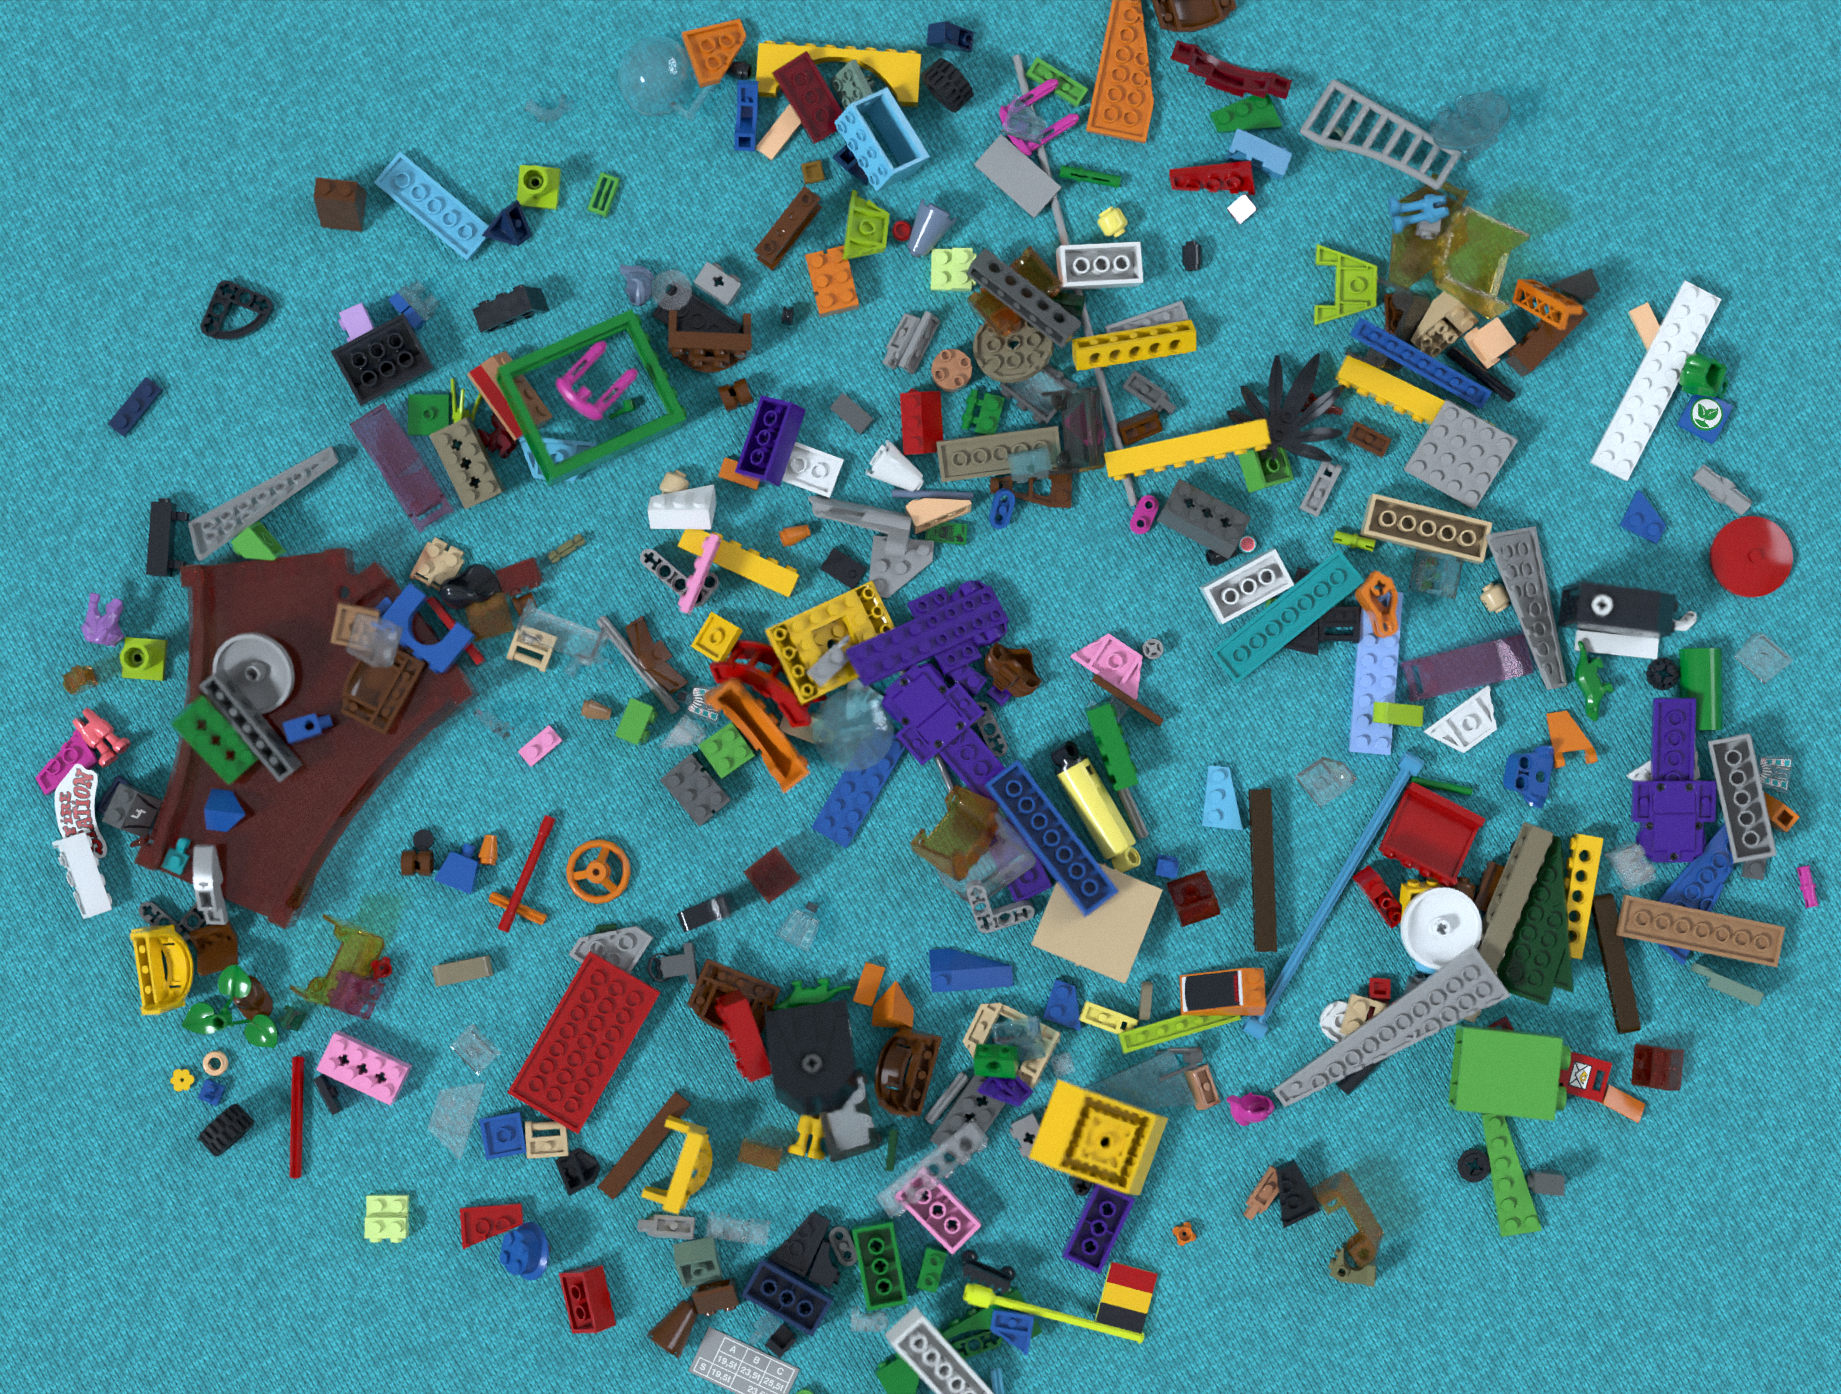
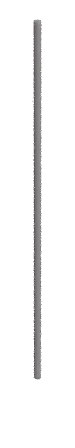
M1015 55L1012 58L1023 96L1030 90L1021 56ZM1032 104L1026 108L1032 134L1035 136L1040 133V129ZM1043 144L1037 148L1042 170L1052 178ZM1056 194L1050 203L1061 245H1070ZM1082 289L1074 290V294L1083 296ZM1084 302L1081 321L1085 336H1094ZM1102 367L1094 368L1115 451L1122 450L1123 445ZM1130 474L1126 475L1127 479L1123 481L1131 507L1138 505L1131 476Z

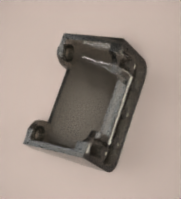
M857 1068L859 1088L844 1107L833 1113H819L831 1163L880 1149V1144H883L881 1133L876 1132L867 1098L865 1087L866 1084H869L867 1073H862L861 1068Z

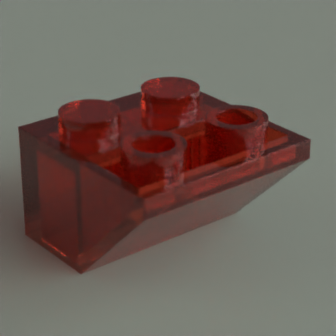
M1635 1044L1631 1085L1666 1091L1680 1090L1684 1049Z

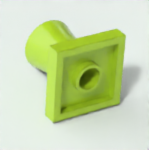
M520 165L516 200L519 201L521 207L557 210L561 169Z
M125 637L124 648L120 653V662L123 666L122 678L165 681L168 640Z

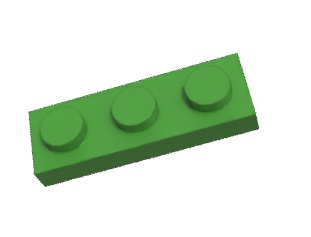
M1036 57L1026 73L1027 77L1040 85L1048 79H1057L1059 84L1052 93L1076 108L1088 92L1086 87Z

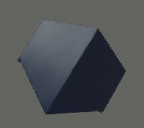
M846 144L833 156V159L847 172L868 186L867 175L859 166L856 157Z
M515 200L504 208L481 236L519 246L529 239L532 233L519 201Z

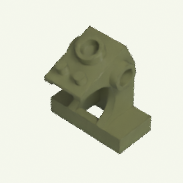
M1342 1245L1341 1249L1336 1248L1334 1254L1337 1255V1258L1332 1257L1328 1266L1331 1269L1330 1276L1343 1283L1366 1284V1286L1375 1287L1377 1259L1368 1258V1261L1363 1266L1352 1267L1346 1262L1344 1257L1345 1245Z

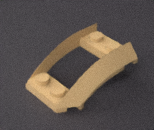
M1000 1002L980 1004L963 1039V1043L971 1053L972 1058L976 1044H986L1001 1014L1037 1032L1021 1068H1018L1017 1076L1034 1089L1041 1081L1040 1077L1056 1044L1060 1043L1061 1033Z

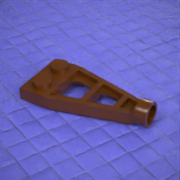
M1072 467L1040 469L1002 478L990 477V494H995L999 490L1000 482L1002 483V488L1011 490L1017 499L1049 508H1071ZM1037 479H1050L1051 493L1049 496L1038 495L1033 491V483ZM1027 480L1029 482L1028 492H1015L1013 490V482Z

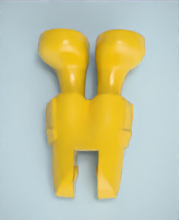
M822 1112L820 1116H801L797 1126L800 1136L795 1144L789 1145L787 1152L805 1156L808 1137L812 1134L813 1138L807 1157L825 1160L826 1154L821 1150V1138L827 1136L829 1127L827 1122L828 1113Z

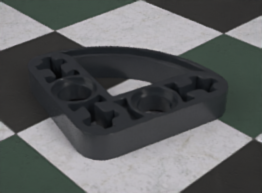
M226 280L221 281L215 289L201 322V331L210 338L224 341L248 337L258 331L268 321L274 311V303L268 297ZM229 285V289L236 292V295L225 294L222 291L223 287L227 288ZM243 293L250 294L251 299L248 303H241L240 296ZM255 300H257L260 303H265V301H267L266 304L269 306L268 309L264 308L263 311H261L262 308L254 304ZM219 303L222 304L224 311L221 314H215L214 306ZM233 303L258 313V316L252 322L242 328L232 331H221ZM212 315V316H214L215 318L220 319L219 322L216 321V320H214V323H213V319L210 318V316ZM213 323L215 330L209 332L206 326Z

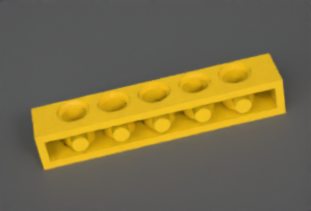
M1192 320L1072 339V359L1077 371L1196 351V329Z
M1576 833L1570 839L1569 848L1572 850L1570 857L1566 861L1568 872L1567 877H1565L1568 916L1573 910L1577 914L1574 921H1570L1568 917L1569 931L1571 930L1573 933V938L1570 941L1571 958L1582 959L1604 838ZM1582 850L1587 852V859L1585 861H1581L1579 858ZM1579 870H1582L1584 873V878L1581 881L1576 879V873ZM1576 890L1580 892V899L1578 901H1574L1572 898V894Z

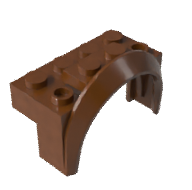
M669 310L668 354L672 355L673 358H678L686 366L697 371L712 373L726 370L738 361H744L750 357L752 344L751 314H743L742 334L677 331V311ZM706 352H713L715 357L701 355H705Z
M900 1026L899 1030L887 1040L879 1054L874 1076L875 1092L879 1100V1106L895 1115L911 1118V1115L921 1116L942 1041L941 1036ZM911 1054H912L911 1061H910V1065H909L908 1072H907L906 1079H905V1083L903 1084L905 1069H906L908 1060H909V1058H910V1056H911ZM886 1086L899 1088V1090L886 1088Z

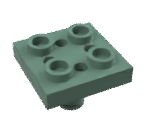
M856 59L849 61L830 80L845 109L849 104L873 94L871 89L875 85L874 80L868 82V80L873 78L863 75Z

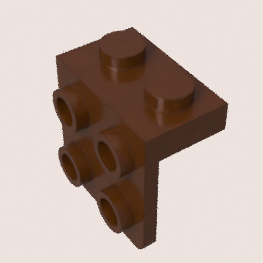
M230 921L226 925L214 924L190 931V939L197 949V969L200 976L222 971L233 964H239L238 935Z

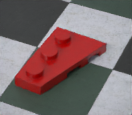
M522 1203L461 1207L462 1250L524 1223Z

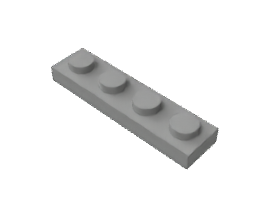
M1179 301L1105 326L1106 333L1189 319L1183 301Z

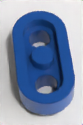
M1007 488L999 489L995 493L989 512V522L996 529L1005 528L1009 524L1013 512L1015 496ZM1002 496H1007L1005 500H1001ZM998 514H1001V518L995 519Z

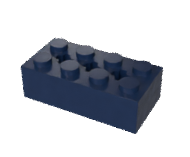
M762 1256L741 1294L742 1297L812 1337L834 1298L830 1293L765 1256ZM772 1282L774 1287L767 1289V1284L765 1283ZM788 1292H789V1293H791V1296H792L793 1298L789 1297L788 1299H785V1298H784V1295H785V1294H783V1293H788ZM801 1303H808L809 1307H806L804 1310Z

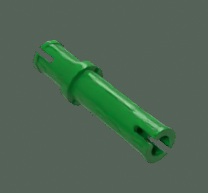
M1061 164L1059 177L1074 179L1078 183L1084 181L1119 189L1120 175L1086 170L1081 166L1076 168Z

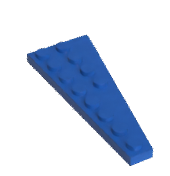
M1725 822L1706 842L1703 855L1695 857L1693 862H1689L1656 901L1708 912L1712 911L1724 887L1723 884L1734 865ZM1658 944L1681 965L1685 964L1690 950Z

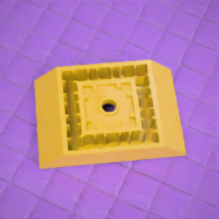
M870 581L766 629L765 632L802 705L859 678L850 660L822 687L807 674V671L830 650L827 647L829 640L834 641L837 645L848 635L850 637L849 641L840 648L846 654V650L853 645H858L895 628L873 581Z
M1057 1079L1029 1157L1054 1169L1127 1194L1140 1195L1168 1118ZM1104 1136H1108V1145L1102 1147L1100 1140Z

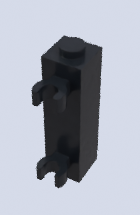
M158 498V502L151 501L146 575L172 577L173 569L186 570V562L173 560L176 520L189 521L190 513L177 512V504L171 503V499Z

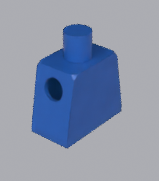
M316 713L284 722L283 726L289 743L294 745L323 735L322 729L333 726L329 714L317 717ZM314 723V729L306 730L307 724Z
M464 843L461 853L451 851L434 880L468 894H473L480 867L479 860L472 858L476 846Z

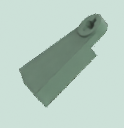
M1693 962L1690 970L1708 978L1705 986L1749 1005L1759 1007L1764 993L1713 973V970Z

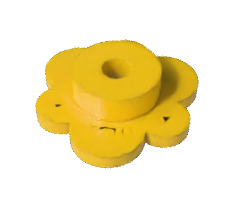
M176 1069L170 1082L174 1084V1090L180 1092L183 1089L189 1090L190 1085L194 1083L195 1079L188 1069L183 1071Z

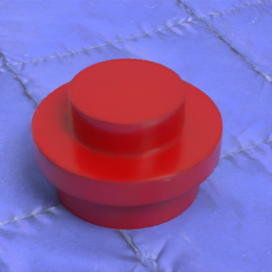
M898 221L893 225L892 235L896 240L906 241L910 238L912 227L908 222Z

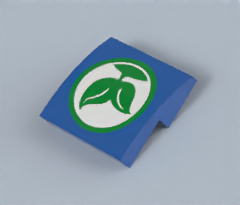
M1692 394L1676 425L1713 444L1733 406L1717 397L1712 398L1711 396Z

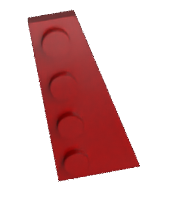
M1251 161L1169 169L1172 190L1199 191V189H1207L1209 192L1215 193L1218 190H1229L1230 194H1238V191L1248 192V195H1255Z

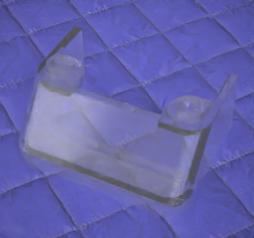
M528 599L516 628L523 642L531 645L535 642L580 659L579 663L591 667V664L597 663L609 640L606 628L602 627L601 631L597 632L542 611L535 607L531 599Z
M999 814L994 815L999 826L995 832L998 842L967 863L962 859H954L948 865H945L937 858L932 859L942 884L969 904L966 893V885L969 881L980 880L989 898L1031 869L1036 863L1033 853L1014 826ZM974 888L973 891L975 897L979 896L978 889Z

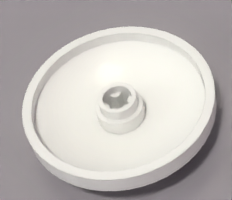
M1434 887L1419 893L1409 902L1402 916L1401 937L1407 952L1415 961L1432 969L1439 970L1472 945L1477 949L1481 939L1482 922L1476 905L1464 893L1452 888Z

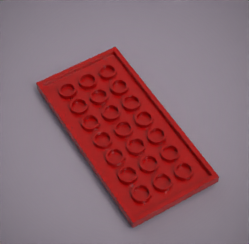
M589 951L507 1093L579 1134L661 991L594 952Z

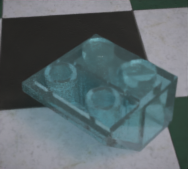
M1038 1016L991 1024L995 1045L1017 1046L1019 1062L1046 1057Z

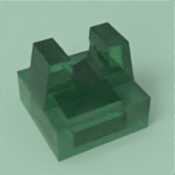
M285 1005L284 1009L287 1012L284 1017L279 1016L280 1025L285 1029L298 1032L307 1013L295 1007Z

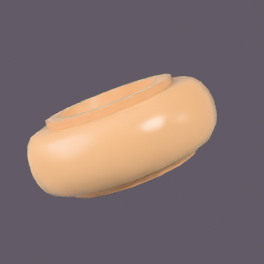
M211 1051L203 1059V1068L209 1075L219 1076L227 1070L228 1058L221 1051ZM213 1057L220 1060V1068H212L210 1062Z

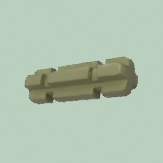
M577 534L573 537L572 541L570 539L557 547L556 551L553 550L548 553V557L555 564L561 560V557H566L575 551L577 546L581 547L586 541L581 534Z

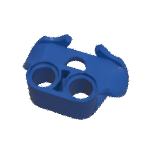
M1539 746L1531 753H1511L1506 763L1503 778L1504 787L1507 790L1522 794L1529 805L1543 808L1550 790L1549 780L1551 771L1554 769V748L1552 746ZM1539 771L1544 773L1542 782H1538L1536 779Z

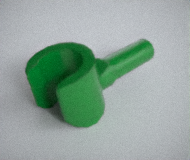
M634 400L622 401L624 408L610 414L609 418L612 420L621 414L633 412L635 410Z

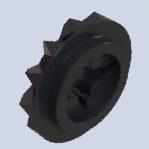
M1657 658L1647 667L1646 677L1653 688L1668 690L1675 686L1679 679V669L1675 662L1670 659ZM1665 668V672L1671 676L1664 677L1662 680L1661 675L1655 673V671H1663Z
M1470 1149L1463 1152L1458 1159L1457 1169L1460 1176L1466 1181L1480 1182L1489 1174L1490 1161L1480 1150ZM1476 1159V1164L1481 1169L1474 1168L1473 1171H1470L1471 1167H1469L1466 1164V1162L1473 1163V1161Z

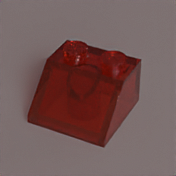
M1205 870L1166 883L1181 927L1220 915L1218 901Z

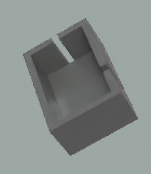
M691 753L663 776L660 781L700 827L715 815L712 810L719 812L732 799L707 770L703 773L700 771L704 766Z

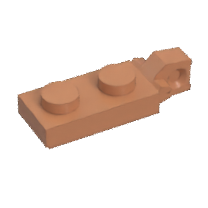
M1272 1165L1268 1167L1247 1198L1246 1204L1248 1207L1243 1215L1251 1221L1257 1212L1262 1214L1263 1211H1266L1278 1194L1276 1168Z

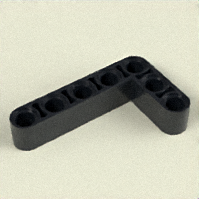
M730 891L677 913V917L685 933L714 920L717 922L727 918L739 909Z

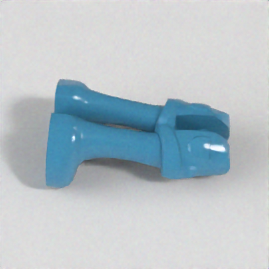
M1428 194L1424 196V199L1410 203H1400L1396 196L1388 197L1389 215L1392 217L1391 224L1394 233H1401L1403 228L1410 224L1422 221L1435 223L1449 216L1448 207H1440L1447 203L1446 196ZM1423 210V212L1404 217L1400 216V214Z

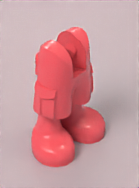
M86 708L82 713L90 722L86 725L78 717L72 722L91 749L97 748L101 757L98 763L102 768H105L119 758L117 754H123L130 747L131 742L126 737L119 738L114 735V728L105 719L100 718L90 708ZM104 738L110 742L114 751L103 742Z

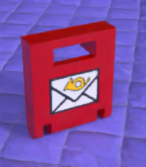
M1571 1051L1568 1070H1560L1559 1082L1563 1083L1562 1086L1566 1088V1093L1602 1103L1612 1063ZM1597 1070L1604 1071L1599 1091L1592 1089Z

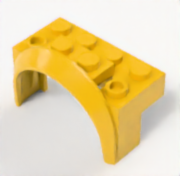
M174 925L143 926L132 929L130 937L134 945L140 986L141 1014H161L186 1006L185 999L190 991L193 980V960L185 940L175 931ZM161 951H163L167 962V982L165 980ZM181 985L180 988H170L169 986Z
M668 1115L664 1127L687 1134L669 1190L645 1186L641 1197L664 1204L663 1210L679 1214L680 1209H685L689 1196L698 1191L706 1182L712 1168L713 1154L708 1140L709 1135L706 1134V1127ZM693 1170L697 1171L695 1178L691 1177Z

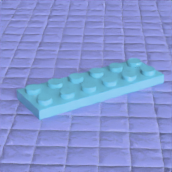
M401 152L395 156L374 181L379 188L467 262L488 239V237L481 235L489 226Z

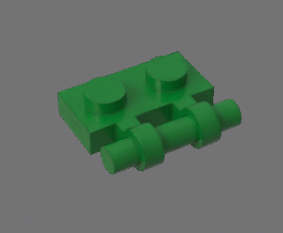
M971 389L970 396H967L966 400L968 404L965 414L962 415L961 420L963 423L961 429L969 430L972 423L976 425L975 433L982 435L996 433L1005 398L985 393L984 399L980 400L977 399L979 391ZM975 406L981 407L979 418L973 416Z

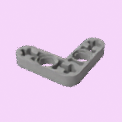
M971 880L966 885V893L977 927L982 933H990L1025 922L1034 916L1033 905L1028 900H1021L991 910L983 883L980 880ZM974 888L978 889L979 896L975 897ZM979 903L986 904V907L982 910L975 909ZM1024 908L1027 909V912L1023 913L1022 910ZM1004 913L1010 914L1007 920H1001L1000 916ZM986 916L987 925L983 923L982 917Z

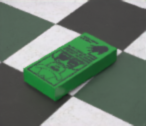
M940 523L926 530L925 540L934 541L935 543L966 545L968 525Z

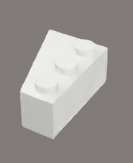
M714 485L651 496L648 505L650 529H711L717 504Z

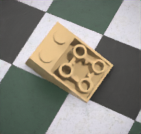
M1449 287L1432 301L1411 338V342L1422 352L1434 358L1467 330L1471 329L1479 320L1469 306Z

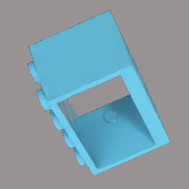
M888 87L849 104L834 122L838 132L843 136L848 148L856 157L859 166L864 170L876 192L914 175L930 157ZM862 114H869L900 167L895 169L892 167L862 118Z

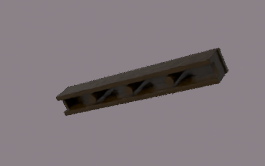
M1271 788L1248 790L1254 951L1275 953L1277 952L1272 800Z

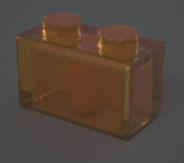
M744 1138L737 1161L777 1172L783 1148Z

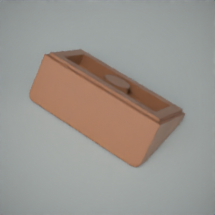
M1208 1064L1184 1072L1197 1110H1205L1221 1103Z

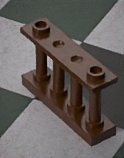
M804 186L754 249V252L758 254L756 259L773 272L821 211L822 206L818 204L821 198Z

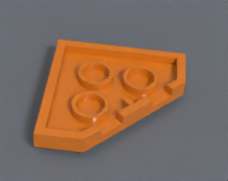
M740 19L682 32V39L700 88L721 82L746 41V34Z

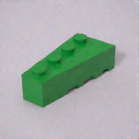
M1104 701L1084 708L1113 789L1119 791L1139 784L1135 774L1137 773L1136 766L1129 757V754H1131L1127 742L1124 743L1122 735H1124L1123 728L1120 723L1117 724L1115 719L1118 714L1114 704L1110 705L1108 701Z

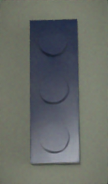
M145 377L108 422V425L126 438L164 390L151 379Z

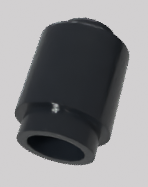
M1198 241L1185 242V245L1181 246L1182 266H1184L1185 271L1201 270V265H1203L1202 245H1198Z

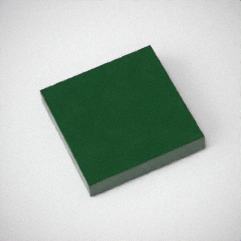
M890 1124L886 1171L894 1170L898 1137V1125Z

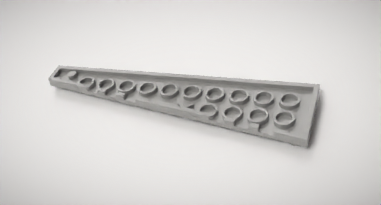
M1472 945L1272 1090L1284 1107L1511 995Z

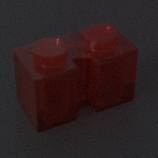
M534 557L495 571L503 594L510 595V597L521 594V590L526 587L529 590L536 589L541 586V582H544L539 564Z

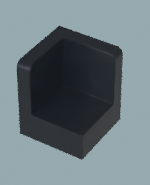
M781 1323L766 1340L765 1346L777 1357L781 1358L795 1343L797 1335L784 1323Z

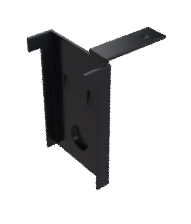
M834 547L825 562H822L819 567L820 570L851 589L855 588L866 570V567Z

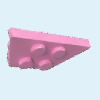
M1107 634L1070 656V658L1094 674L1099 675L1136 700L1138 698L1143 656L1112 635Z

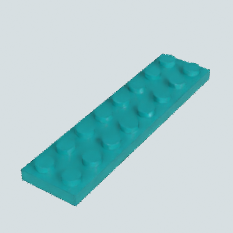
M1338 550L1210 653L1237 685L1357 589L1365 580L1342 552Z

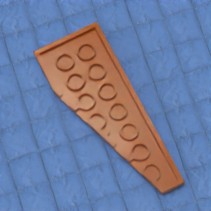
M1112 0L1086 132L1145 144L1154 100L1141 0Z

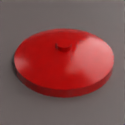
M1746 516L1732 520L1718 531L1711 543L1709 562L1715 579L1725 590L1740 597L1754 598L1770 594L1784 583L1792 567L1793 552L1787 535L1777 524L1766 518Z

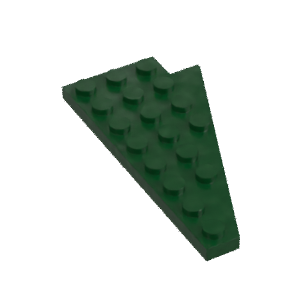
M1553 835L1552 843L1545 853L1544 863L1537 872L1536 882L1530 889L1528 901L1522 908L1520 920L1515 925L1512 939L1507 944L1505 956L1500 961L1496 975L1508 993L1545 1006H1549L1555 987L1574 993L1562 841L1560 837Z

